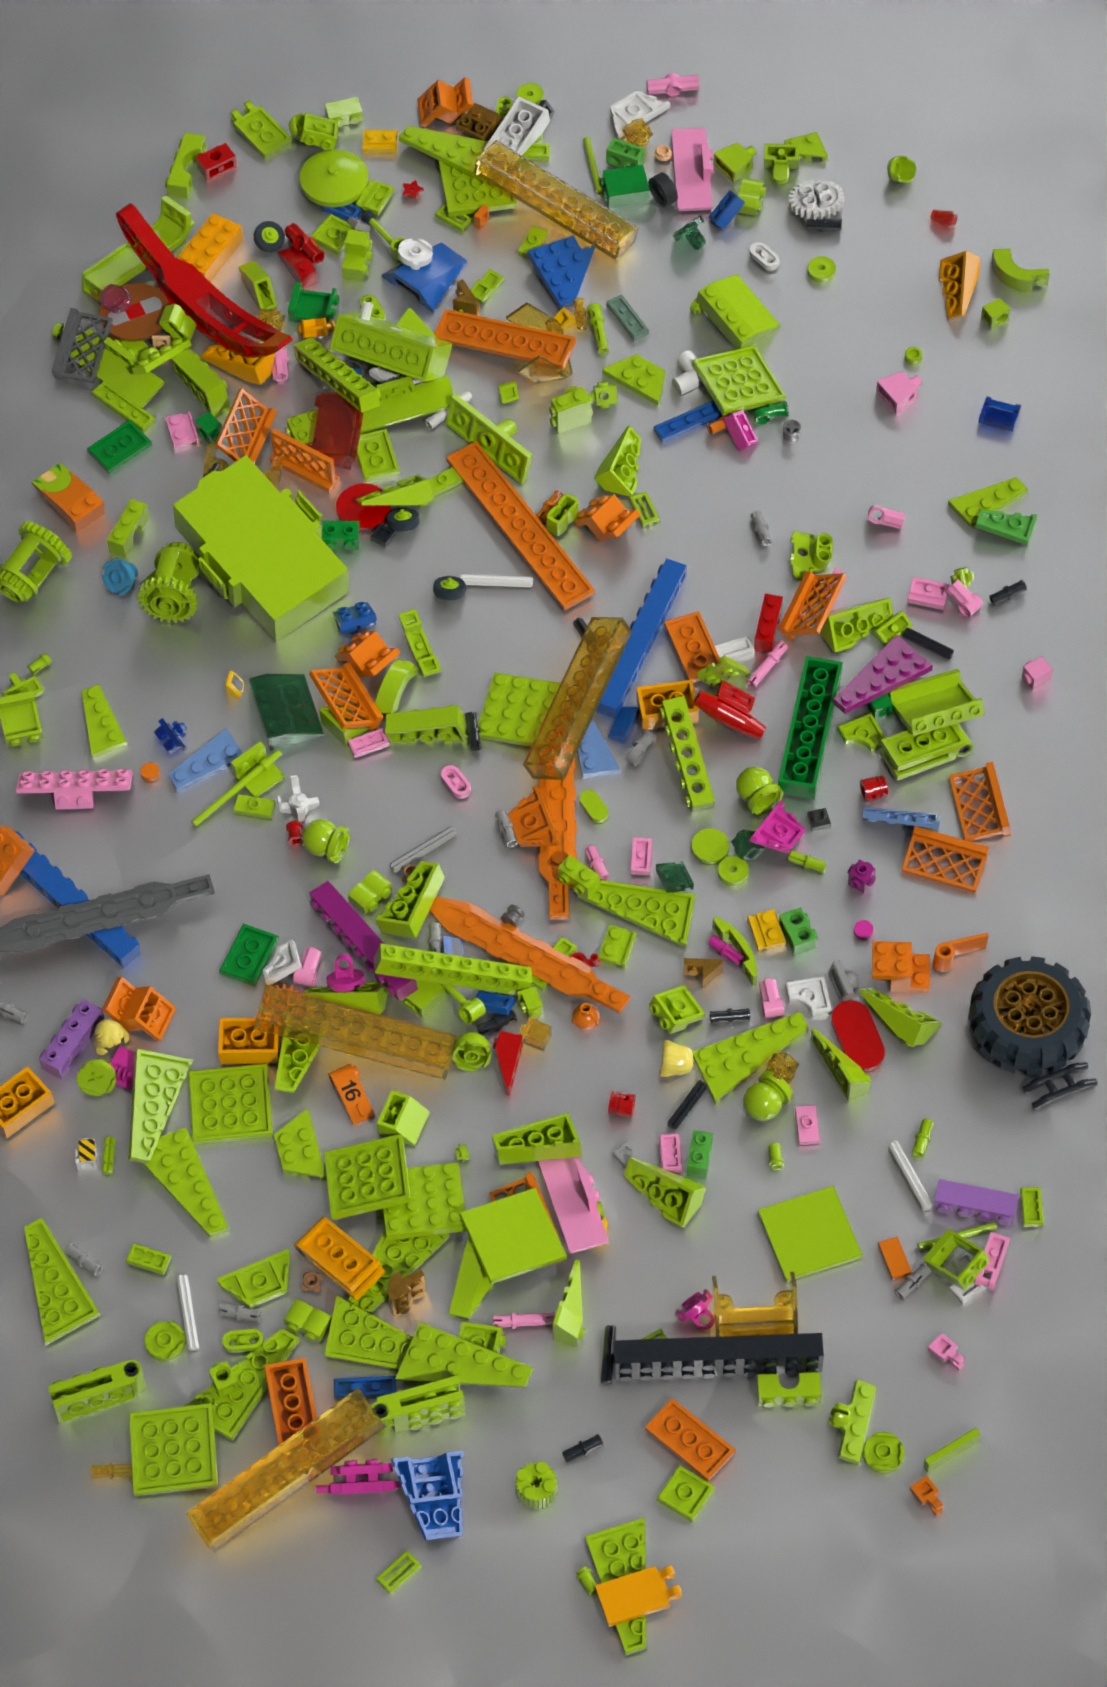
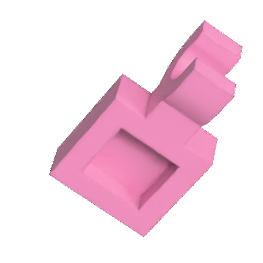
M941 1333L928 1346V1351L943 1363L949 1359L951 1364L958 1370L964 1365L963 1360L965 1357L956 1352L957 1345Z

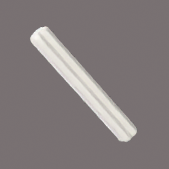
M461 574L460 577L465 581L466 585L533 586V577Z
M894 1141L890 1143L888 1149L924 1212L932 1209L933 1204L899 1142Z
M184 1274L177 1276L178 1290L188 1350L196 1351L199 1349L188 1276Z

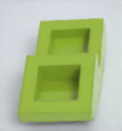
M489 268L481 281L478 279L470 290L476 299L483 303L499 288L505 279Z

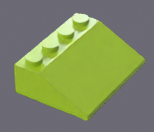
M738 274L712 282L698 291L696 302L735 349L749 347L781 326Z

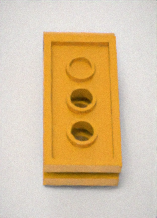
M321 1217L293 1244L301 1256L356 1301L385 1273L377 1258L326 1217Z

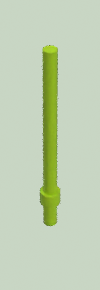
M277 749L267 758L264 757L257 767L191 821L192 824L197 827L262 771H267L272 766V763L282 755L280 750Z

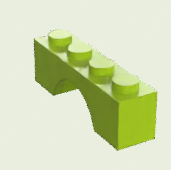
M185 132L183 139H180L179 151L175 153L174 165H171L170 176L165 181V188H167L169 196L189 198L193 184L191 174L186 172L185 168L190 163L196 161V156L205 153L207 147L205 135Z

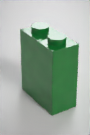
M644 165L603 170V178H600L601 188L605 189L603 197L604 201L608 202L609 208L650 202V189Z

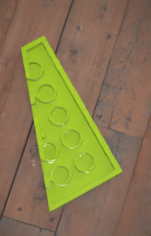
M407 126L398 136L400 142L484 183L497 167L504 162V160L484 151L488 141L413 126Z
M600 880V888L589 900L578 894V898L686 948L695 894Z
M801 1011L692 1051L693 1059L704 1082L707 1084L715 1104L724 1095L732 1092L738 1084L746 1081L765 1066L771 1058L779 1055L785 1047L793 1044L808 1032L809 1027Z
M137 1049L134 1052L129 1161L148 1164L151 1160L158 1139L166 1125L165 1123L178 1097L182 1083L187 1076L188 1069L193 1062L192 1059Z
M187 1127L159 1137L151 1160L148 1164L142 1163V1165L155 1176V1179L181 1204V1207L193 1217L195 1222L210 1238L229 1231Z
M41 1217L25 1226L24 1231L44 1341L47 1346L99 1317L100 1313Z
M385 1229L372 1253L381 1263L380 1266L384 1269L385 1273L357 1301L350 1296L347 1302L371 1314L389 1297L388 1283L391 1277L397 1272L400 1273L402 1278L415 1272L450 1238L449 1234L387 1241Z
M336 1295L324 1356L399 1370L413 1337Z
M419 1322L395 1380L435 1382L458 1375L460 1384L464 1385L476 1384L481 1386L493 1385L526 1388L534 1368Z
M281 1328L267 1339L260 1348L248 1354L246 1359L231 1368L238 1382L239 1390L220 1398L213 1383H211L212 1385L197 1394L195 1399L183 1406L212 1403L215 1432L233 1441L268 1389L264 1365L287 1361L300 1342L299 1337ZM222 1375L218 1379L225 1380L228 1376Z
M645 1517L585 1536L600 1584L646 1569ZM646 1615L615 1625L626 1656L646 1649Z

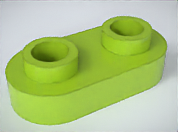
M373 295L363 296L360 299V308H362L363 301L372 303L371 316L385 321V311L376 297Z
M257 1329L229 1331L222 1338L223 1347L229 1353L256 1351L264 1343L263 1334ZM253 1339L257 1340L254 1344L250 1343ZM232 1341L237 1342L234 1346H231L230 1343Z

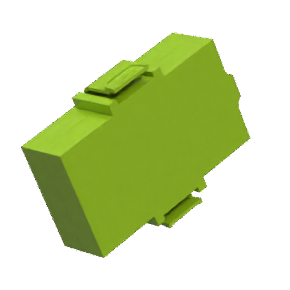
M247 455L222 471H212L198 481V487L173 504L175 528L200 555L198 562L204 576L225 599L230 600L234 607L242 603L276 643L349 593V569L322 540V526L319 524V521L322 520V514L301 493V490L297 491L295 502L293 501V494L288 488L279 492Z

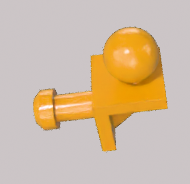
M326 318L301 320L302 323L298 325L297 331L303 338L328 336L327 330L333 332L336 323L334 321L326 323Z

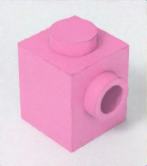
M1041 656L1034 661L1027 662L1023 666L1022 679L1033 690L1051 680L1053 669Z

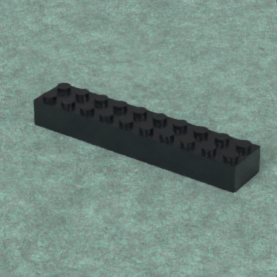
M822 1333L614 1340L615 1380L628 1382L632 1379L649 1381L653 1378L671 1380L677 1377H682L683 1379H692L694 1377L710 1379L715 1376L732 1378L736 1375L754 1377L759 1374H786L792 1376L798 1373L822 1372L823 1368Z

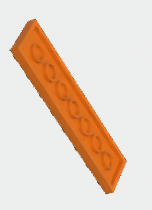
M445 309L434 333L436 338L453 343L452 345L563 370L576 343V338L573 336Z

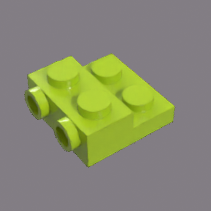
M305 113L300 142H304L309 146H319L324 150H334L337 140L338 121Z
M685 985L656 994L649 1003L651 1014L659 1018L661 1028L667 1030L669 1034L686 1029L688 1024L702 1020L706 1015Z
M462 1322L459 1338L500 1354L501 1347L505 1348L507 1337L504 1335L502 1327Z

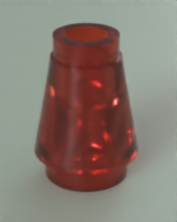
M933 209L930 218L950 228L956 225L958 215L954 211Z

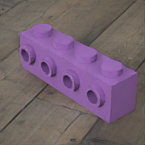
M84 999L74 1006L71 1016L64 1020L61 1030L52 1037L48 1048L40 1054L39 1061L43 1070L60 1079L63 1078L94 1034L96 1025L104 1020L102 1008Z

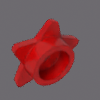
M416 180L411 184L403 183L405 190L402 195L408 198L416 199L419 193L424 191L423 187L418 186Z

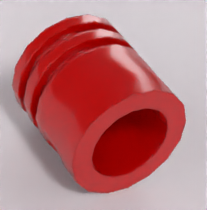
M884 775L860 780V790L865 802L877 800L879 797H888V786Z
M612 1091L608 1114L613 1113V1115H616L617 1113L618 1116L632 1118L636 1094L624 1092L620 1094L618 1091L616 1093Z

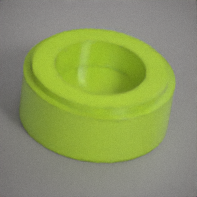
M910 347L905 351V361L907 363L916 365L922 361L923 353L921 349Z

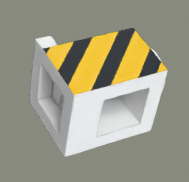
M82 1138L78 1140L79 1148H75L77 1170L98 1169L95 1139Z

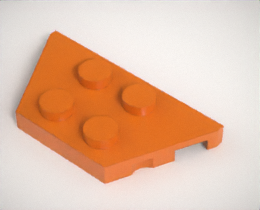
M536 785L532 788L533 792L527 799L524 797L518 806L508 813L517 841L521 847L561 845L541 791Z

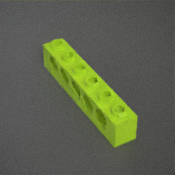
M685 696L662 701V708H659L661 718L665 719L667 724L664 728L667 737L670 736L672 743H669L671 753L676 755L675 767L682 776L680 778L681 788L685 789L687 796H685L686 805L691 807L692 812L714 807V795ZM673 716L680 717L681 721L674 722L671 718ZM684 734L686 739L680 740L676 735ZM688 751L691 753V756L684 757L681 753ZM694 769L696 774L689 775L687 770ZM698 786L702 791L695 793L692 791V787Z

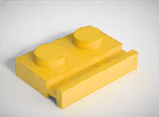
M364 130L363 153L397 154L398 130Z
M775 909L756 913L753 916L748 915L747 919L758 952L763 949L769 950L785 946L786 941Z

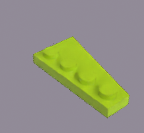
M1015 477L948 500V505L972 528L976 525L981 510L999 511L1027 494L1028 488Z
M97 684L82 690L92 759L126 746L127 741L100 685Z

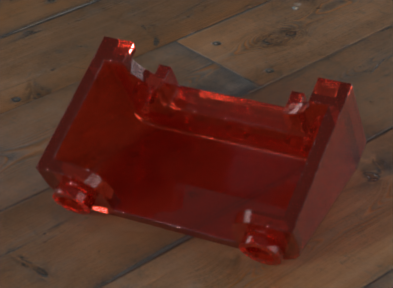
M320 393L319 396L316 395L314 406L318 410L312 443H308L307 446L332 458L335 467L350 470L358 450L364 412L361 413L338 393Z

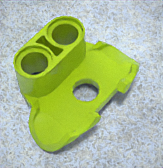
M794 531L790 540L793 543V553H790V562L796 579L802 580L805 572L808 571L821 572L826 570L832 559L833 539L831 535L820 533L815 538L814 534ZM798 550H805L807 556L799 555Z

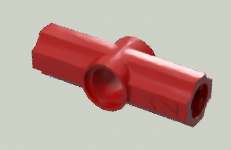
M295 223L285 228V236L293 243L296 250H300L313 264L323 262L325 252L316 244L314 238L309 237Z

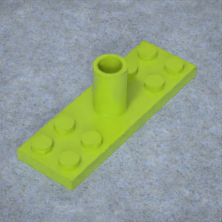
M457 394L453 395L450 400L445 424L470 444L477 441L497 466L520 484L525 483L533 454L511 438L517 434L515 422L511 419H506L495 425Z

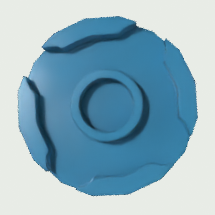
M115 558L103 566L104 575H102V579L110 592H116L121 596L129 593L134 588L135 578L138 576V570L134 564Z

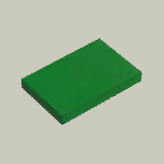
M128 420L89 446L87 451L110 474L152 446V441L131 420Z
M243 923L219 970V974L255 987L279 940V936Z

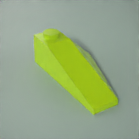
M630 425L626 427L605 457L594 477L605 491L629 497L633 495L638 484V479L636 478V471L639 470L637 456L640 455L641 437Z
M417 474L396 482L397 486H386L383 488V492H372L356 499V501L360 505H419V507L428 505L429 501L434 500L429 480Z
M888 597L830 611L820 633L831 650L836 653L853 647L855 642L866 637L875 627L878 628L894 616L891 598Z
M366 982L362 987H354L355 990L336 992L333 991V987L328 989L327 986L311 987L306 989L302 995L305 998L358 1015H367L368 1018H375L385 1010L388 993L384 984Z
M863 988L859 991L899 1038L903 1039L904 1043L908 1046L924 1045L942 1024L941 1021L923 1011L918 1013L910 1010V1005L906 1003L893 1002L892 997L873 988Z
M812 1029L810 1039L848 1102L869 1093L871 1084L869 1075L864 1073L859 1065L818 1030Z
M468 1237L449 1310L450 1316L469 1320L480 1305L488 1290L494 1285L490 1284L470 1237Z
M576 1259L569 1276V1287L564 1289L563 1300H560L553 1322V1340L573 1346H578L579 1340H583L586 1328H583L580 1260Z

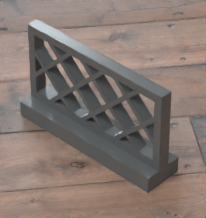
M70 308L52 367L55 379L62 380V378L95 383L105 350L104 341L109 336L113 318L79 312L78 309ZM82 318L91 321L90 324L83 328L80 325ZM100 322H107L106 327L99 331L96 325ZM94 326L97 333L88 337L85 331ZM84 333L87 339L77 343L76 336ZM100 336L102 342L94 346L91 341ZM89 342L92 349L83 353L80 347ZM79 349L82 355L72 359L71 353ZM96 352L97 359L89 362L87 356ZM85 358L88 364L79 369L76 362ZM74 364L77 371L71 374L66 373V369ZM88 368H91L93 371L91 377L83 376L81 372Z

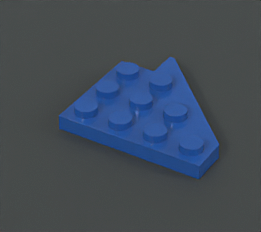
M574 236L528 250L527 256L559 309L575 304L595 250V245L581 249Z

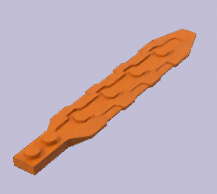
M556 723L549 749L538 748L537 770L539 771V789L561 845L540 846L539 873L549 886V920H569L568 886L558 880V867L569 855L577 859V853L575 852L577 825L574 805L576 801V789L574 788L575 750L563 723Z
M435 897L429 912L447 932L456 937L469 941L486 950L488 954L501 958L513 965L531 967L533 976L545 981L552 988L567 996L588 997L618 1014H621L630 1002L631 998L629 995L597 979L590 966L574 957L570 958L551 948V945L544 941L536 940L519 931V928L487 914V911L470 902Z

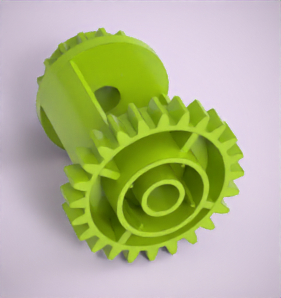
M24 521L20 526L18 534L21 535V542L7 561L0 565V592L16 603L28 602L30 597H35L39 586L55 565H67L73 557L69 551L70 549L65 547L66 544L57 535L31 521ZM33 553L40 559L26 577L19 570Z
M172 542L166 544L156 554L154 565L157 569L155 577H151L150 581L146 579L145 584H141L137 601H139V606H143L142 611H148V616L154 615L153 619L160 618V622L165 619L168 623L173 620L177 624L178 620L184 622L185 619L189 620L190 616H194V612H196L198 605L197 594L193 593V589H190L192 580L198 576L200 566L198 554L195 553L191 546L182 542Z

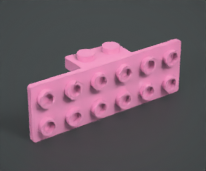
M706 128L672 129L678 211L712 210L710 174L714 173L713 163H710V160H712V150H709Z
M101 769L99 771L81 770L79 772L64 770L61 772L43 771L42 773L27 771L19 774L16 794L54 793L55 810L94 808L93 791L130 790L133 770L118 769L109 771Z
M579 1157L538 1161L569 1253L572 1254L609 1243L597 1208V1201L600 1200L598 1191L592 1188V1185H594L592 1174H587L585 1166L582 1167Z

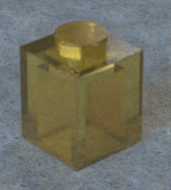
M530 1018L527 1024H523L520 1035H523V1044L544 1052L552 1036L551 1026Z

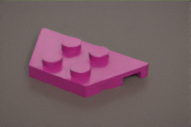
M780 801L749 841L788 854L801 838L805 829L797 822L796 817L792 813L788 814L783 808L785 804L783 801Z

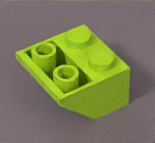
M391 1090L376 1123L377 1132L385 1137L402 1134L404 1143L415 1147L430 1111L411 1096Z

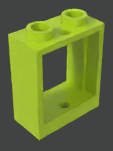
M950 1229L946 1230L923 1258L931 1271L964 1291L974 1282L978 1274L986 1268L990 1261L982 1248ZM957 1246L975 1256L958 1277L941 1267Z

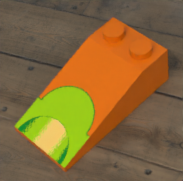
M62 463L57 464L31 482L75 533L105 514L104 502Z

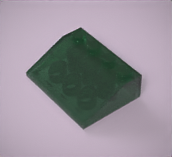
M263 674L249 678L250 691L270 751L324 736L304 674Z

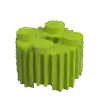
M540 1461L535 1464L532 1462V1464L528 1463V1466L524 1465V1468L521 1467L518 1470L515 1488L519 1502L525 1503L526 1507L529 1505V1508L534 1507V1509L538 1510L543 1508L544 1510L545 1507H549V1504L552 1503V1499L555 1500L558 1491L557 1478L554 1470H551L547 1463Z

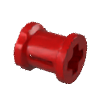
M299 821L287 823L288 844L290 846L302 845V823Z

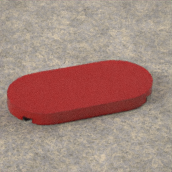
M848 1000L838 1004L832 1012L831 1023L843 1053L859 1065L863 1072L877 1069L884 1059L885 1048L870 1011L864 1004L858 1001Z

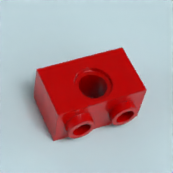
M226 143L196 156L197 168L206 181L237 168L236 156Z

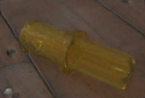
M578 297L573 301L575 308L574 317L576 318L577 329L583 331L587 329L586 317L588 313L585 310L584 298Z
M111 1462L110 1465L91 1466L92 1478L110 1477V1479H114V1477L133 1476L132 1464H114Z

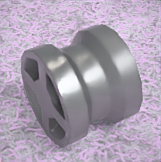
M793 419L787 420L783 425L784 440L787 442L798 441L801 435V424Z
M511 904L507 908V913H503L501 916V920L504 923L518 927L519 921L525 918V913L518 906Z

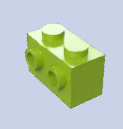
M569 855L558 867V880L587 900L600 888V875L573 856Z

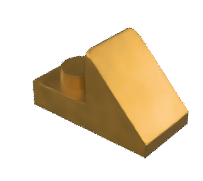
M463 279L457 281V298L453 299V310L459 312L460 309H463V313L480 315V303Z
M684 958L683 974L690 976L703 975V988L723 972V959Z

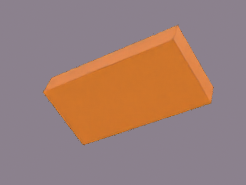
M898 1236L878 1242L892 1281L912 1274Z

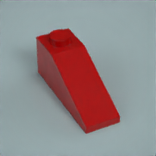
M291 246L277 252L295 281L302 283L303 290L317 284L316 269L299 250Z
M500 1031L498 1038H494L493 1049L496 1051V1059L505 1093L507 1096H510L523 1048V1035Z

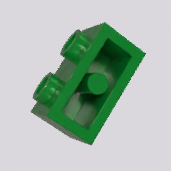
M322 521V540L331 550H359V521Z

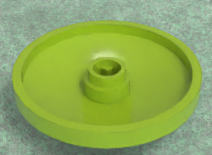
M326 150L317 153L304 163L300 171V186L304 195L315 204L325 207H342L355 202L360 198L369 183L368 169L363 160L357 155L344 150Z

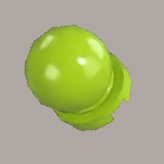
M760 767L746 768L739 774L736 780V790L739 797L748 803V809L757 816L772 810L771 805L776 800L780 802L784 792L777 784H773L771 775Z
M312 820L302 832V843L306 851L312 855L320 857L327 855L328 861L338 863L341 860L339 857L342 851L346 852L350 834L347 831L350 828L343 825L336 828L329 820Z
M769 1070L764 1071L759 1076V1083H754L750 1086L743 1098V1106L746 1113L753 1119L761 1122L776 1117L782 1108V1104H789L794 1098L791 1096L793 1091L786 1081L782 1078L778 1080L772 1076L774 1072Z

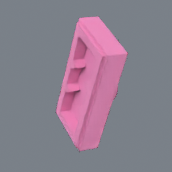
M381 728L348 740V745L354 758H358L390 746V742L384 729Z
M816 1105L796 1106L799 1145L819 1144Z
M679 1133L659 1135L662 1169L673 1173H682Z

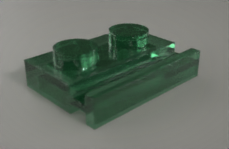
M680 861V864H675V862L656 864L655 871L666 893L685 891V888L693 890L694 883L683 861Z

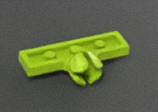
M174 339L171 341V345H165L160 350L154 347L146 348L140 354V361L137 362L138 365L132 368L134 375L148 373L192 346L190 339Z
M857 1379L854 1382L850 1404L846 1405L837 1402L832 1407L830 1415L833 1417H829V1423L831 1426L839 1428L843 1434L837 1458L856 1465L860 1462L876 1391L875 1385Z

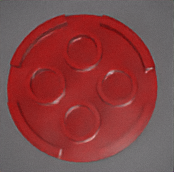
M361 483L348 487L339 495L336 502V511L340 521H359L360 531L362 532V530L376 529L380 523L384 524L387 521V515L391 512V505L358 504L356 499L376 491L383 492V489L376 485Z

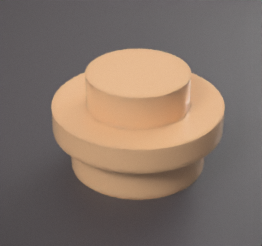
M660 145L655 150V158L659 161H667L672 156V151L666 145Z

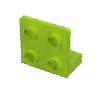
M260 741L230 762L232 774L238 781L257 767L264 757L267 758L265 745ZM272 763V766L267 771H262L244 787L253 797H259L282 781L285 776Z

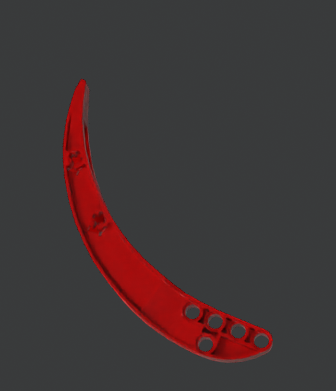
M132 203L116 212L117 221L126 240L143 264L153 274L159 290L167 297L169 305H179L185 314L190 316L196 323V329L222 347L248 358L274 354L293 340L290 335L275 329L270 324L256 318L231 301L208 281L193 264L176 258ZM211 309L234 328H228L207 311ZM242 331L249 336L264 341V343L255 342L238 333Z

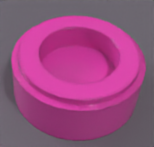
M866 920L858 921L854 926L855 937L860 940L871 938L873 935V925Z

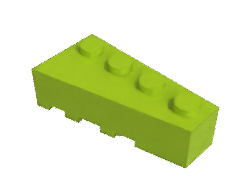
M188 348L171 358L176 374L186 386L189 385L192 394L195 397H199L201 405L205 409L209 408L210 413L215 418L230 411L231 406L226 392V382L220 379L217 373L211 370L205 361L202 362L197 353H193Z
M459 705L386 714L385 734L390 743H416V740H420L426 744H433L434 740H444L445 744H452V741H461L462 744H468L469 737L466 735V718Z
M421 861L407 878L408 882L405 886L399 888L392 902L389 901L385 906L386 910L383 914H379L375 919L381 933L417 938L445 878L438 863Z
M568 1112L492 1135L494 1151L500 1165L582 1157L581 1143Z

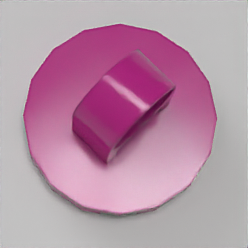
M341 954L336 958L334 964L335 971L326 977L327 988L333 987V991L336 992L355 990L354 986L359 984L362 987L366 983L364 972L354 969L353 960L347 954ZM340 960H346L349 963V966L347 968H342L339 966L338 962Z
M704 1289L703 1294L700 1292L693 1294L681 1304L683 1306L681 1311L676 1310V1317L681 1322L692 1319L702 1330L712 1328L714 1316L707 1306L713 1296L707 1289ZM702 1315L710 1316L711 1320L707 1325H702L699 1322Z

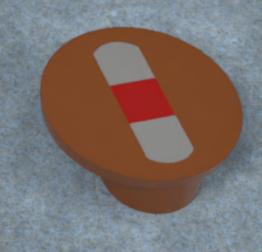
M131 283L111 291L102 301L99 314L100 316L113 318L108 336L113 341L115 339L119 342L123 340L130 342L143 341L152 338V336L157 335L163 330L159 322L165 306L169 305V301L164 293L154 286L143 283ZM102 322L103 329L106 327L107 322Z

